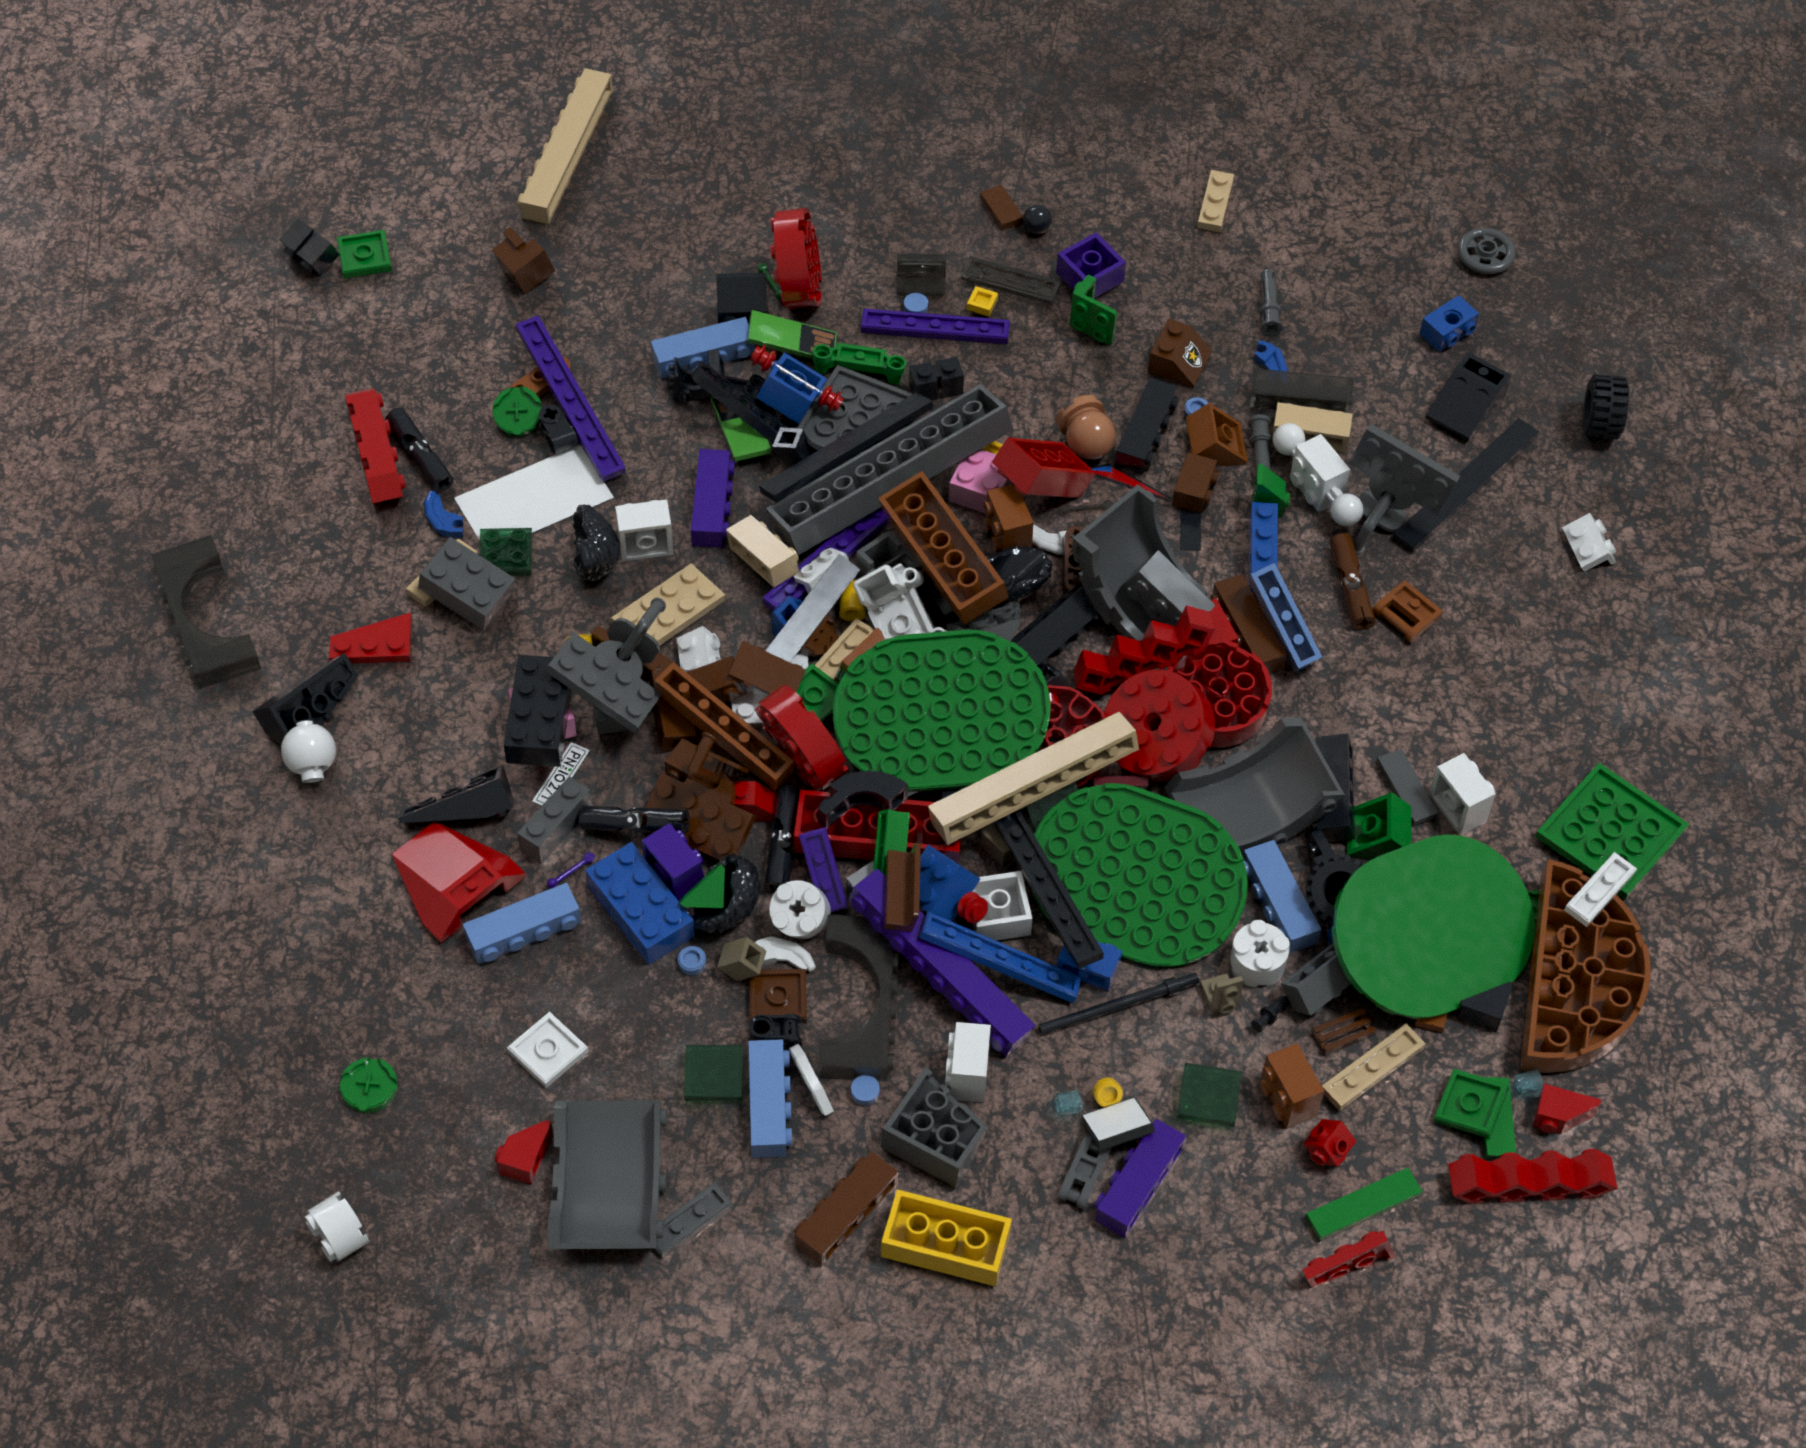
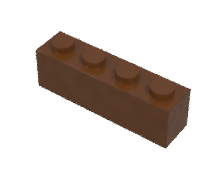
M1243 574L1214 583L1210 600L1217 598L1239 638L1238 647L1250 654L1252 652L1256 654L1266 666L1269 674L1284 670L1287 653Z
M872 1151L865 1158H859L852 1167L851 1174L846 1179L842 1177L835 1184L833 1193L827 1199L823 1198L817 1203L812 1216L808 1220L803 1219L794 1230L795 1246L823 1267L898 1185V1171Z

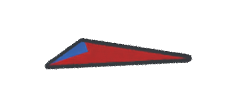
M1110 463L1090 467L1096 473L1095 476L1130 488L1139 485L1156 497L1170 500V497Z

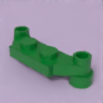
M837 343V346L833 348L825 344H818L812 351L814 371L819 374H825L829 368L839 365L850 370L883 374L887 377V381L890 384L898 385L902 382V375L906 371L905 358L899 355L889 356L886 354L885 349Z

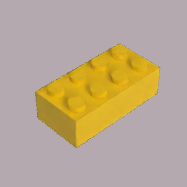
M897 1189L881 1242V1257L996 1286L1011 1233L1012 1219Z

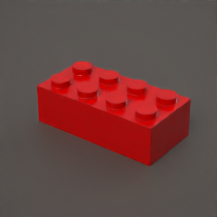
M1008 437L992 460V463L998 468V473L1002 477L1010 479L1015 484L1014 488L1023 495L1080 498L1096 475L1063 442Z

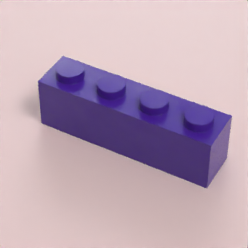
M699 449L691 524L692 546L723 548V539L727 537L726 529L729 528V522H725V519L731 515V501H727L728 496L733 495V481H729L730 476L735 475V461L730 460V450Z
M1155 1119L1153 1123L1155 1132L1139 1137L1138 1141H1140V1144L1136 1149L1131 1148L1124 1159L1126 1165L1121 1172L1117 1170L1113 1174L1109 1182L1111 1188L1107 1194L1101 1193L1094 1205L1096 1209L1095 1221L1123 1238L1127 1237L1184 1149L1186 1135L1158 1119Z

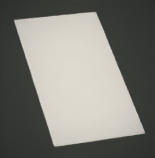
M578 445L459 495L454 499L486 552L572 516L576 512L578 505L585 504L593 507L614 497L605 482H602L581 445Z

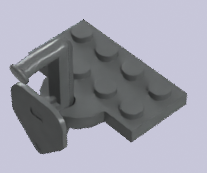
M1371 423L1348 462L1370 475V490L1363 491L1358 497L1363 504L1362 517L1367 520L1353 541L1356 553L1361 554L1364 552L1365 544L1376 526L1389 532L1397 531L1407 517L1404 509L1410 508L1415 502L1438 515L1460 478V475Z
M654 598L637 625L624 618L616 619L607 631L609 641L601 642L596 647L573 632L545 671L635 733L662 695L659 691L641 680L640 677L643 671L642 663H651L660 650L657 640L646 632L658 615L665 610V601L661 598Z

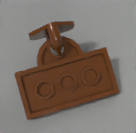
M703 732V737L696 747L695 754L688 767V778L683 783L661 773L645 808L688 810L690 821H677L690 822L689 831L687 834H684L687 839V845L721 860L731 853L740 855L757 816L734 806L736 789L733 778L737 769L746 773L749 772V769L709 752L713 743L717 742V739L710 733ZM707 755L714 758L710 767H702ZM642 813V815L644 816V819H645L643 825L646 826V824H647V816H646L645 813Z

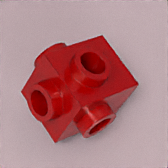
M1321 1119L1318 1125L1312 1129L1303 1145L1309 1151L1310 1158L1316 1164L1338 1167L1345 1160L1346 1155L1356 1143V1140L1342 1121Z

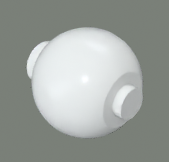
M313 721L296 723L297 727L292 728L282 741L281 755L283 762L291 772L301 775L303 783L324 780L323 772L331 767L336 756L335 741L328 730L320 725L313 724Z

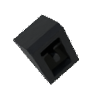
M1511 982L1461 1000L1456 1016L1460 1020L1497 1032L1513 987Z

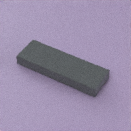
M1400 749L1377 757L1376 763L1393 793L1411 805L1412 826L1437 818L1438 811L1403 750Z
M713 1183L663 1219V1238L657 1239L655 1251L662 1259L731 1210L733 1203L718 1185Z

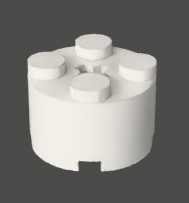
M800 880L787 882L780 885L772 896L770 902L772 922L781 932L793 938L809 939L814 937L827 926L830 919L831 908L828 899L819 888L808 882ZM801 904V906L805 907V912H800L798 915L795 913V909L800 907Z
M1254 920L1251 924L1242 927L1234 937L1230 955L1233 975L1235 977L1242 976L1243 984L1250 987H1257V985H1266L1267 987L1275 984L1280 980L1285 971L1289 954V939L1277 927L1262 920Z
M339 1191L307 1211L308 1215L305 1216L307 1222L305 1223L314 1237L318 1235L321 1237V1249L330 1262L335 1259L339 1262L370 1242L367 1234L362 1235L359 1228L362 1225L346 1199L341 1200V1193Z

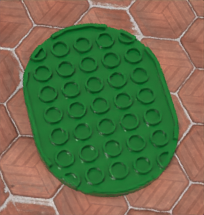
M981 630L907 634L880 641L855 658L848 666L847 671L837 686L833 701L835 734L841 750L849 762L859 772L878 771L898 777L908 784V792L966 788L1038 752L1046 736L1050 721V695L1040 668L1030 658L1029 654L1016 643L999 637L995 633Z
M1105 783V785L1085 787L1069 794L1048 811L1034 833L1095 939L1100 943H1109L1122 950V958L1153 967H1177L1198 961L1218 949L1229 938L1243 914L1246 904L1248 880L1241 851L1235 840L1217 820L1192 806L1135 786ZM1034 895L1035 900H1036L1037 904L1039 905L1041 911L1044 913V915H1045L1046 918L1048 919L1046 913L1044 912V910H1043V908L1041 907L1039 901L1037 900L1036 896Z
M1438 835L1429 837L1366 862L1349 876L1350 878L1342 890H1340L1334 905L1333 944L1338 961L1351 984L1360 994L1363 993L1381 1010L1392 1015L1397 1014L1410 1017L1411 1019H1428L1446 1014L1460 1008L1459 1003L1461 1000L1507 982L1512 983L1528 962L1534 943V912L1522 879L1502 855L1486 844L1465 836Z

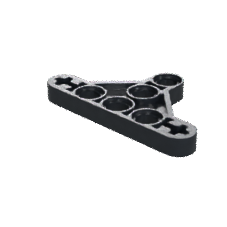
M699 363L691 373L693 380L772 444L780 427L788 428L780 422L774 408L765 405L756 398L766 381L760 375L753 374L749 380L721 375L705 363Z

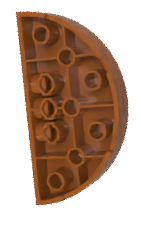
M1550 859L1547 860L1540 877L1520 1065L1521 1071L1536 1073L1562 1072L1580 1068L1602 1058L1613 1050L1624 1039L1645 1002L1650 983L1651 964L1647 944H1644L1638 922L1625 903L1615 895L1587 927L1564 911V909L1590 878L1583 875V871L1576 867Z

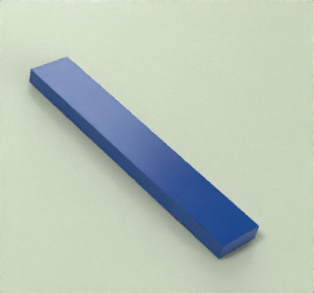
M926 913L919 938L1071 1003L1076 1000L1081 980L1080 976L935 914Z

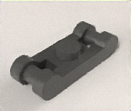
M1086 1134L1064 1179L1057 1199L1064 1202L1069 1200L1076 1203V1207L1085 1210L1113 1147L1100 1150L1093 1138ZM1089 1151L1098 1154V1157L1095 1158L1088 1155ZM1073 1184L1083 1186L1082 1192L1073 1190Z

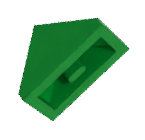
M718 863L679 900L680 904L683 907L723 908L725 868Z

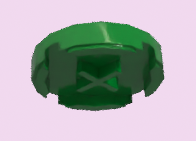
M510 387L502 391L493 403V418L496 425L504 433L511 436L527 435L534 431L541 422L539 412L542 404L534 391L526 387Z
M361 1058L352 1062L343 1071L341 1076L340 1093L345 1104L352 1110L361 1113H373L386 1108L394 1100L398 1091V1080L393 1067L382 1059Z

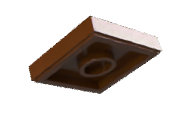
M806 969L761 970L760 975L749 978L750 1020L760 1014H796L802 1017V1024L807 1023Z

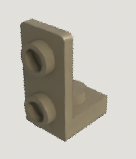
M1223 974L1200 982L1201 991L1212 1015L1220 1012L1222 1014L1230 1013L1238 1007L1244 983L1242 976L1229 979L1227 974Z

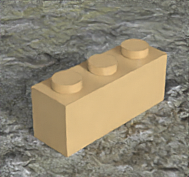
M1278 402L1272 441L1274 432L1279 426L1293 423L1303 430L1305 441L1322 434L1335 451L1346 453L1353 414Z
M752 515L726 529L730 549L773 587L799 572L797 564L799 558L796 551L792 547L788 548L777 534H772L762 521L759 522Z

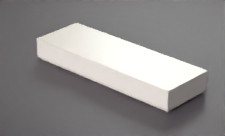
M1614 852L1566 905L1564 911L1587 927L1635 874L1637 868Z

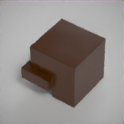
M511 227L503 232L506 239L492 249L503 272L524 294L555 272L545 250L533 238L525 244L523 239Z

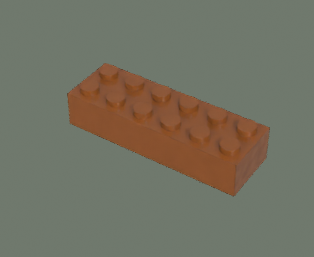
M923 471L878 497L884 515L963 625L1009 598L1004 581Z

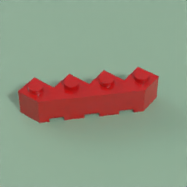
M374 388L344 394L372 503L403 497L402 490L406 489L403 474L398 475L395 462L399 460L396 447H390L388 435L391 434L388 419L383 420L380 408L384 407L381 392L376 393Z
M1186 605L1176 626L1151 620L1142 641L1116 635L1107 656L1082 649L1073 669L1076 688L1102 695L1111 691L1110 687L1125 682L1138 673L1158 667L1161 670L1180 662L1179 658L1191 653L1196 655L1205 651L1215 630L1211 612Z
M1598 1149L1584 1150L1581 1155L1573 1158L1550 1150L1541 1153L1540 1157L1528 1160L1514 1152H1507L1491 1162L1485 1161L1474 1154H1465L1460 1156L1459 1160L1448 1164L1453 1196L1469 1204H1482L1483 1198L1499 1197L1500 1203L1523 1202L1526 1196L1539 1195L1540 1201L1564 1200L1567 1194H1581V1199H1593L1618 1189L1612 1157Z

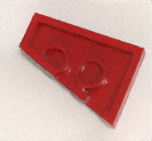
M411 612L330 636L329 660L331 661L345 653L351 663L410 662Z
M1384 1231L1369 1232L1361 1238L1362 1241L1353 1245L1346 1244L1340 1246L1334 1251L1335 1254L1325 1259L1319 1257L1310 1261L1307 1265L1308 1267L1302 1270L1311 1287L1314 1288L1344 1277L1350 1272L1349 1268L1352 1267L1362 1269L1372 1267L1373 1262L1377 1258L1385 1256L1387 1261L1397 1258Z

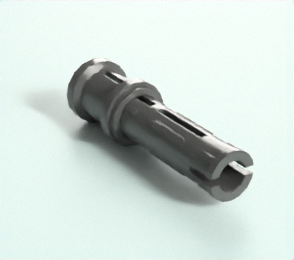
M1267 269L1260 274L1263 302L1259 311L1262 318L1260 330L1266 336H1275L1281 333L1283 328L1280 321L1282 310L1277 303L1275 271L1272 272L1271 269Z
M1254 415L1248 420V426L1251 428L1249 443L1254 448L1255 476L1258 464H1263L1270 469L1269 446L1272 443V437L1269 434V426L1271 425V420L1266 415Z

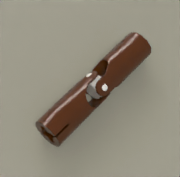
M1340 533L1330 539L1332 554L1337 571L1342 578L1341 585L1353 628L1360 631L1364 630V628L1367 630L1375 625V616L1364 578L1361 573L1358 574L1360 564L1352 536L1348 533Z

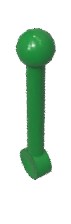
M765 263L758 264V272L766 273V279L776 292V298L781 300L782 290L778 288L767 272V265Z

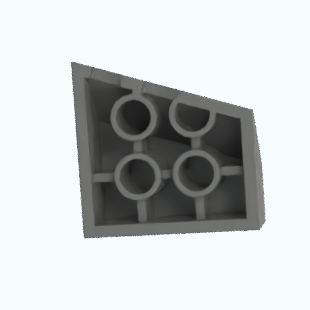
M1017 601L986 611L963 625L961 620L946 624L948 631L981 630L991 632L1011 642L1020 626V603Z
M925 1067L882 1128L880 1148L957 1187L973 1162L987 1131V1126L964 1103L960 1104L950 1094L951 1090L933 1078V1073Z

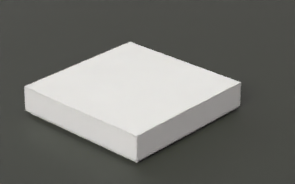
M550 1011L507 1047L508 1053L545 1088L589 1052L588 1047Z

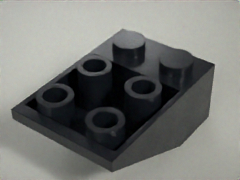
M1468 352L1455 367L1425 418L1469 441L1506 395L1511 374Z

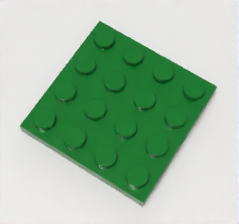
M1598 763L1537 830L1535 837L1590 876H1593L1614 852L1637 868L1635 874L1617 893L1626 900L1683 835L1689 823L1601 763Z

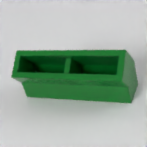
M890 809L879 811L873 871L878 869L885 875L886 854L888 850L907 852L909 812H898Z

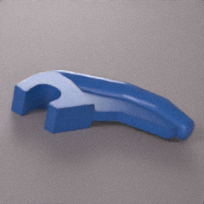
M1259 340L1257 350L1264 352L1255 351L1254 360L1263 367L1265 366L1269 371V387L1273 392L1278 393L1287 381V364L1279 348L1269 342Z
M429 491L424 501L426 519L438 534L452 538H463V528H455L456 526H464L463 517L444 510L440 495L436 494L435 491Z

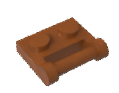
M1406 580L1386 594L1372 608L1374 614L1378 617L1382 616L1405 635V639L1411 644L1443 615V610ZM1390 605L1394 606L1416 625L1411 627L1388 607Z

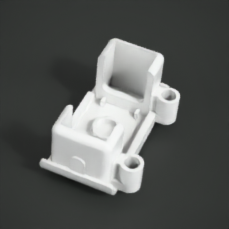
M898 564L893 568L889 565H883L853 583L861 604L866 606L869 611L868 614L875 629L879 628L885 639L907 634L946 631L941 627L934 628L916 590L924 581L923 574L912 567L905 569L902 564Z

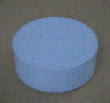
M920 293L909 294L904 299V311L927 313L928 299Z
M1199 397L1189 399L1185 403V417L1208 404V402Z
M688 946L682 949L678 955L679 969L687 975L701 973L706 967L704 951L696 946Z
M862 1075L852 1082L851 1096L857 1104L867 1106L877 1101L880 1094V1086L874 1077Z

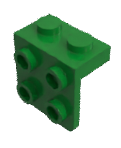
M1087 275L1082 282L1079 281L1074 287L1069 325L1100 342L1111 345L1115 338L1118 313L1116 310L1094 300L1096 278Z

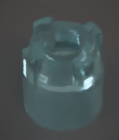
M1537 1069L1515 1075L1514 1085L1520 1097L1541 1092L1544 1085Z
M1079 1090L1059 1092L1054 1095L1055 1109L1058 1116L1081 1112L1083 1104Z

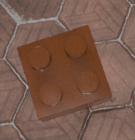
M1015 484L988 490L987 500L983 503L986 514L982 519L986 533L990 532L991 544L994 552L1013 548L1015 545L1019 547H1032L1034 522L1021 493L1014 488Z
M1298 1043L1266 1055L1259 1086L1263 1095L1270 1098L1277 1120H1282L1286 1129L1317 1117L1324 1089Z

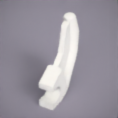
M1034 525L1032 544L1040 550L1062 556L1063 537L1066 531L1052 534Z
M773 936L755 942L766 950L762 966L774 964L777 961H787L796 968L806 969L809 972L816 968L810 953L795 942Z

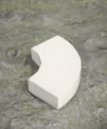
M799 1044L789 1048V1052L821 1113L826 1116L834 1112Z

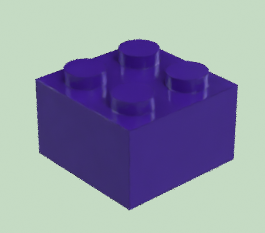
M1097 232L1059 252L1057 255L1056 273L1072 290L1087 275L1096 278L1094 298L1124 282L1126 261Z
M670 823L642 840L645 860L678 901L704 877L702 871L703 859L696 849L692 850L687 845V839L680 830L676 831Z

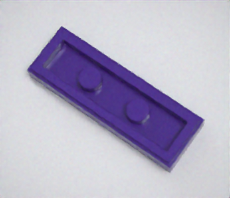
M826 827L799 834L813 885L825 894L829 901L831 912L848 908Z

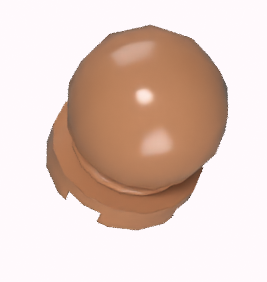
M1083 395L1074 398V404L1065 411L1062 407L1056 415L1055 422L1059 430L1066 436L1069 448L1080 458L1097 460L1106 456L1115 444L1116 431L1113 422L1105 414V408L1101 401L1097 400L1094 395Z

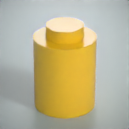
M852 580L840 596L839 615L848 622H853L855 619L861 621L866 615V606L861 604L853 587V583L856 580Z

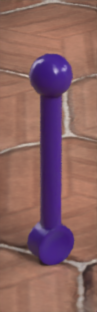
M591 852L586 853L583 860L555 879H548V888L557 887L561 880L585 864H593L595 861L594 854Z

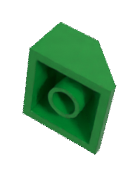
M1390 792L1354 806L1355 840H1347L1348 856L1372 860L1411 844V805L1397 795Z

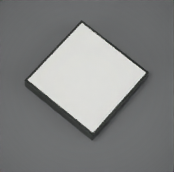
M1136 1097L1081 1115L1084 1126L1100 1150L1155 1132L1153 1122Z

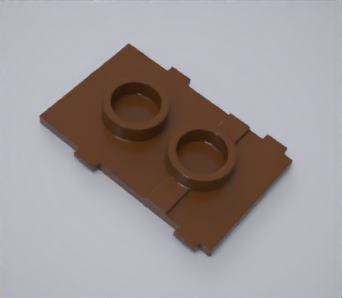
M742 641L728 676L743 682V685L748 688L753 687L769 695L783 684L797 692L806 669L775 656L761 647H756Z

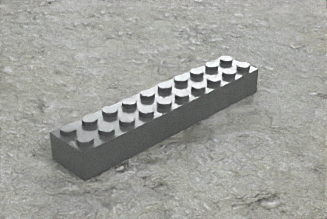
M982 384L974 387L767 507L766 511L774 532L789 547H792L797 555L808 551L813 546L881 507L878 497L917 473L923 471L927 478L930 479L1014 430L1007 406Z

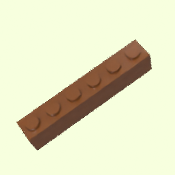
M674 662L655 679V687L662 694L661 698L702 732L713 735L720 747L749 769L772 790L777 792V788L784 785L794 775V761Z

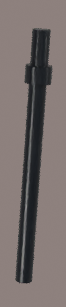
M1197 973L1177 979L1171 977L1163 980L1162 984L1038 1024L1041 1035L1165 994L1171 996L1180 993V989L1200 983Z

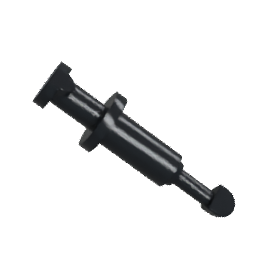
M1287 995L1279 996L1269 1007L1264 1006L1260 1009L1261 1017L1251 1022V1026L1255 1031L1262 1032L1267 1022L1273 1024L1277 1021V1014L1288 1005Z

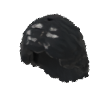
M578 505L576 512L573 514L574 524L572 525L575 530L576 540L574 544L577 554L573 565L576 569V575L586 581L599 580L616 566L620 558V541L612 525L605 520L599 511H596L590 505Z
M1015 545L1013 548L1004 549L994 556L987 558L1004 581L1009 597L997 605L1005 606L1017 601L1020 602L1039 590L1048 581V578L1051 577L1052 561L1047 558L1046 553L1037 548Z
M731 853L718 862L725 868L724 907H694V912L696 913L693 918L695 929L703 930L707 933L718 930L721 933L723 930L734 927L737 923L743 921L746 916H750L758 901L761 884L757 867L745 857ZM716 863L715 865L709 867V871L707 872V874H708L718 863Z

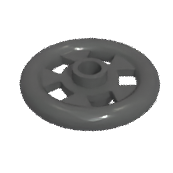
M1490 228L1471 230L1460 239L1458 244V255L1461 261L1471 270L1483 274H1495L1506 270L1512 265L1516 255L1515 246L1509 237L1498 230ZM1477 238L1483 239L1478 244H1476L1474 241V239ZM1494 240L1498 241L1502 245L1500 247H1497V244ZM1474 249L1475 255L1470 256L1468 250ZM1498 254L1505 256V258L1502 261L1496 259L1498 257ZM1480 260L1490 262V264L1480 263Z

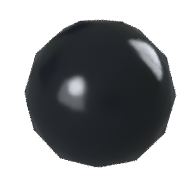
M1034 204L1029 206L1022 216L1024 229L1030 234L1035 235L1045 233L1052 223L1050 211L1044 205Z

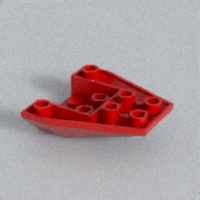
M435 821L392 853L394 862L423 926L440 943L462 927L460 915L489 892L499 886L506 893L527 876L509 856Z

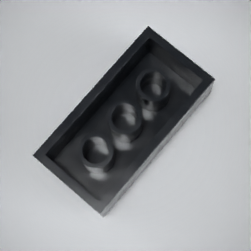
M518 655L503 745L506 763L561 767L572 690L545 671L554 657Z

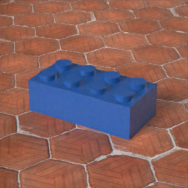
M632 842L585 869L587 887L648 965L695 937L694 920Z

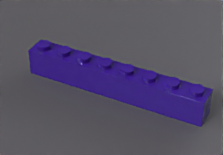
M876 869L853 887L848 901L854 910L862 913L870 921L873 929L882 933L890 941L893 949L901 952L910 961L911 966L916 971L921 972L929 980L931 986L936 991L941 992L949 1000L951 1006L956 1011H960L970 1023L991 1025L989 1042L996 1051H1000L1007 1057L1029 1038L1036 1025L968 958L919 938L925 917L920 910L912 932L884 929V874Z

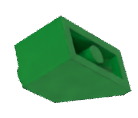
M1263 464L1257 465L1252 502L1277 503L1278 517L1282 518L1284 508H1289L1290 493L1285 492L1286 482Z

